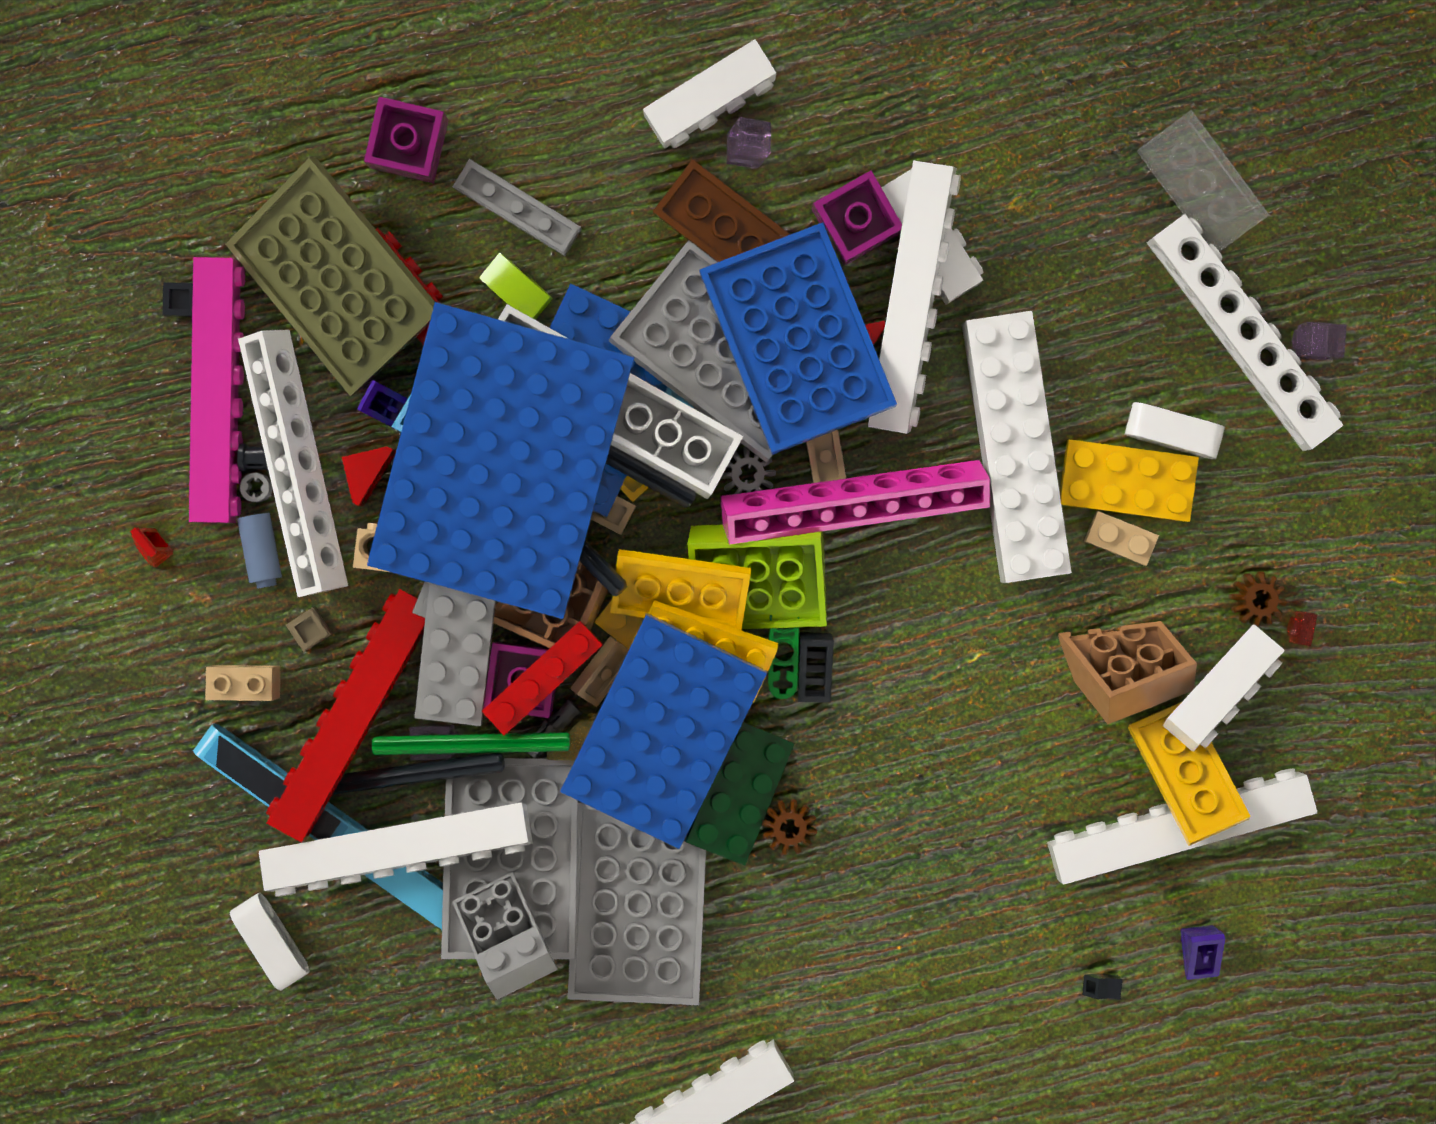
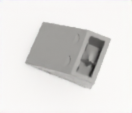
M513 872L452 901L484 980L497 1000L558 970Z

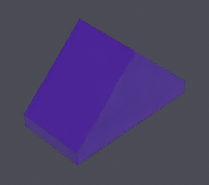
M372 380L357 410L391 427L408 398Z
M1213 925L1180 929L1186 979L1219 976L1225 944L1224 933Z

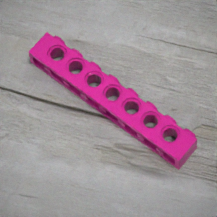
M980 460L726 495L721 496L722 522L730 545L989 508L990 478Z

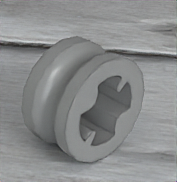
M260 473L246 475L240 484L242 496L251 502L267 500L273 490L271 480L266 475ZM252 480L255 482H260L261 480L263 482L260 488L263 493L260 496L257 493L250 494L249 491L252 489L250 482Z

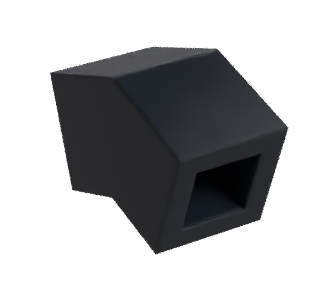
M1084 975L1082 995L1094 999L1121 1000L1122 978L1119 975Z

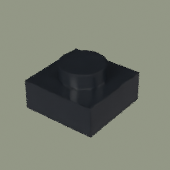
M163 282L162 315L165 317H192L193 283Z

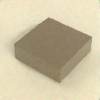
M312 607L286 624V627L303 652L308 651L333 634L316 607Z

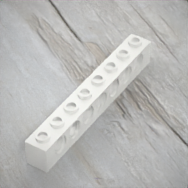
M1186 214L1182 215L1146 243L1302 451L1313 449L1344 426L1339 420L1341 417L1340 412L1331 402H1326L1319 393L1321 388L1317 381L1310 375L1306 376L1300 368L1301 361L1296 353L1291 349L1287 350L1280 341L1282 336L1279 330L1272 323L1267 324L1261 316L1262 309L1258 302L1251 296L1247 297L1240 288L1242 282L1232 270L1228 271L1222 264V255L1213 244L1208 245L1201 236L1203 231L1198 222L1193 218H1188ZM1182 245H1189L1193 248L1195 253L1193 260H1187L1182 256ZM1202 271H1208L1213 275L1214 284L1212 287L1202 283ZM1223 297H1228L1232 300L1234 304L1232 313H1227L1221 308V299ZM1243 323L1249 324L1253 329L1251 340L1245 339L1241 334L1240 328ZM1263 349L1270 351L1273 356V362L1270 366L1263 364L1260 359ZM1283 375L1288 376L1292 381V389L1289 393L1285 392L1280 386V380ZM1303 401L1309 403L1312 408V414L1308 419L1304 418L1300 413V406Z
M290 330L260 331L239 338V345L297 596L302 597L347 587L348 582Z

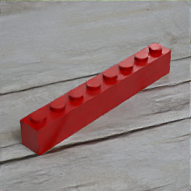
M399 589L396 595L391 593L382 608L386 612L380 624L374 622L366 636V639L370 642L364 652L358 651L349 666L353 671L348 680L342 679L333 694V697L336 698L331 710L325 709L316 724L320 729L314 740L308 738L299 755L303 759L298 768L292 767L285 777L283 785L287 787L281 798L276 796L269 805L266 814L270 817L266 824L301 843L306 842L424 634L425 618L412 613L417 602V598Z

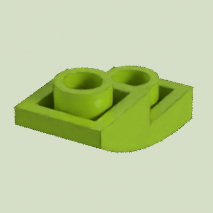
M500 252L479 277L508 305L534 320L538 318L553 299L532 278L526 276L512 261Z

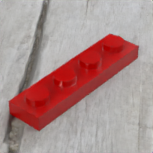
M580 620L482 710L483 714L503 735L507 734L603 645L602 642Z

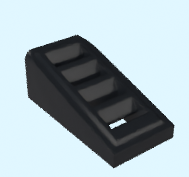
M799 633L798 702L831 703L834 639L831 633ZM807 646L825 647V650L807 649ZM807 658L824 659V663H807ZM806 672H824V677L806 676ZM806 685H824V690H805Z

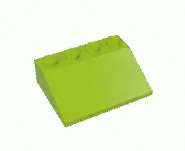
M723 524L691 526L687 543L689 559L751 568L742 629L827 626L823 531L729 545Z

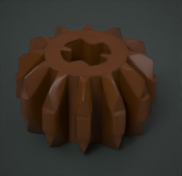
M1261 571L1256 573L1255 578L1250 573L1244 574V583L1235 581L1233 584L1239 593L1229 594V599L1238 600V604L1232 606L1231 611L1233 613L1241 612L1239 616L1241 623H1246L1250 620L1251 626L1254 624L1259 627L1261 621L1265 625H1272L1273 619L1271 614L1275 617H1281L1283 613L1277 606L1287 604L1286 599L1278 597L1279 594L1285 591V587H1274L1277 577L1270 576L1266 579L1265 573ZM1256 594L1263 595V599L1259 601L1260 605L1253 604L1252 600L1257 598Z
M791 799L790 808L788 809L785 808L783 800H779V812L772 807H769L767 813L774 819H764L762 821L763 826L772 828L763 833V838L770 839L775 837L770 844V848L775 850L782 843L783 855L788 854L790 845L794 846L796 854H800V842L808 847L812 845L811 840L805 835L817 834L816 828L806 826L814 823L816 817L815 815L803 817L809 810L807 804L802 805L797 811L796 799ZM787 819H792L794 825L798 827L796 832L792 829L793 834H785L784 828L781 827L783 822L787 824Z

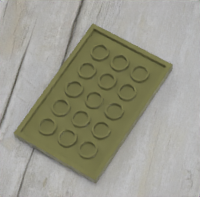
M309 157L225 244L350 396L356 395L429 326L435 301L316 157Z

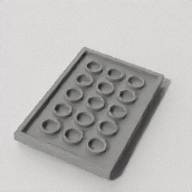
M688 240L611 335L609 342L624 354L635 357L634 361L702 414L742 435L743 438L740 443L767 463L772 456L699 273V269L718 262Z
M504 758L505 768L500 773L447 779L445 816L522 802L527 804L533 844L524 845L525 851L505 855L504 849L491 851V858L472 861V855L459 857V864L444 866L441 959H476L452 901L513 872L553 959H576L578 800L560 792L575 759Z
M578 801L576 959H569L568 999L699 1005L706 850L683 841L680 849Z

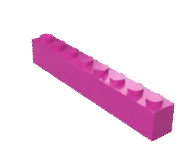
M193 257L189 522L236 523V516L241 514V498L237 497V484L241 483L242 472L238 469L237 451L240 443H243L242 432L238 431V418H242L243 401L241 398H238L239 385L243 384L244 371L243 366L239 365V352H241L238 339L244 337L243 333L239 331L240 319H244L245 304L243 300H240V287L245 285V269L234 258Z

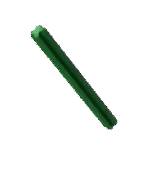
M567 732L505 735L376 736L372 739V752L374 755L568 751L571 742L570 734Z

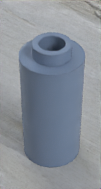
M270 513L237 518L249 583H256L257 589L277 585L276 579L282 578Z

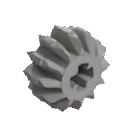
M744 447V458L741 459L738 452L735 451L732 457L736 463L729 462L726 467L731 469L732 472H724L720 478H732V482L726 484L724 490L727 492L736 486L738 489L735 494H740L742 491H746V493L753 490L761 491L760 485L772 489L773 484L764 480V476H775L776 471H764L763 467L772 462L771 458L767 463L764 460L760 463L758 461L760 457L755 454L754 458H750V450ZM743 466H748V469L752 466L756 470L753 476L755 480L753 483L747 484L748 480L744 483L739 479Z

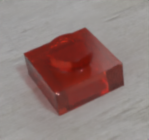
M1296 611L1295 617L1292 616L1287 627V635L1290 636L1289 643L1311 647L1318 614Z

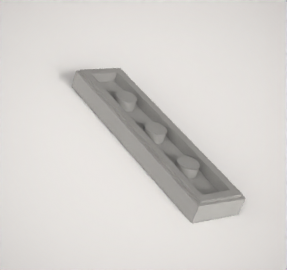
M471 159L468 160L452 186L458 192L563 256H566L582 230L579 225Z

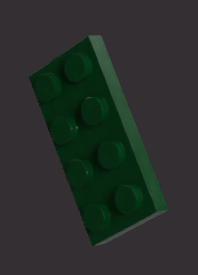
M743 722L684 841L745 866L795 743Z

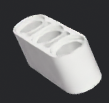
M1133 402L1124 435L1203 458L1216 459L1225 427L1148 404Z
M257 893L230 910V916L234 925L276 989L282 991L310 972L302 953L268 900L261 893Z

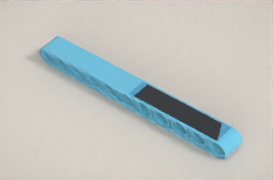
M212 723L193 750L197 757L268 807L276 796L281 798L287 787L283 785L284 779L288 774L286 771L218 724ZM328 802L310 837L314 840H320L369 830ZM406 867L393 869L394 875L374 879L373 873L365 875L442 930L443 883L425 870L407 873Z

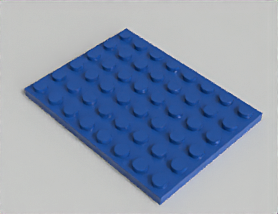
M435 302L367 566L564 619L635 357Z

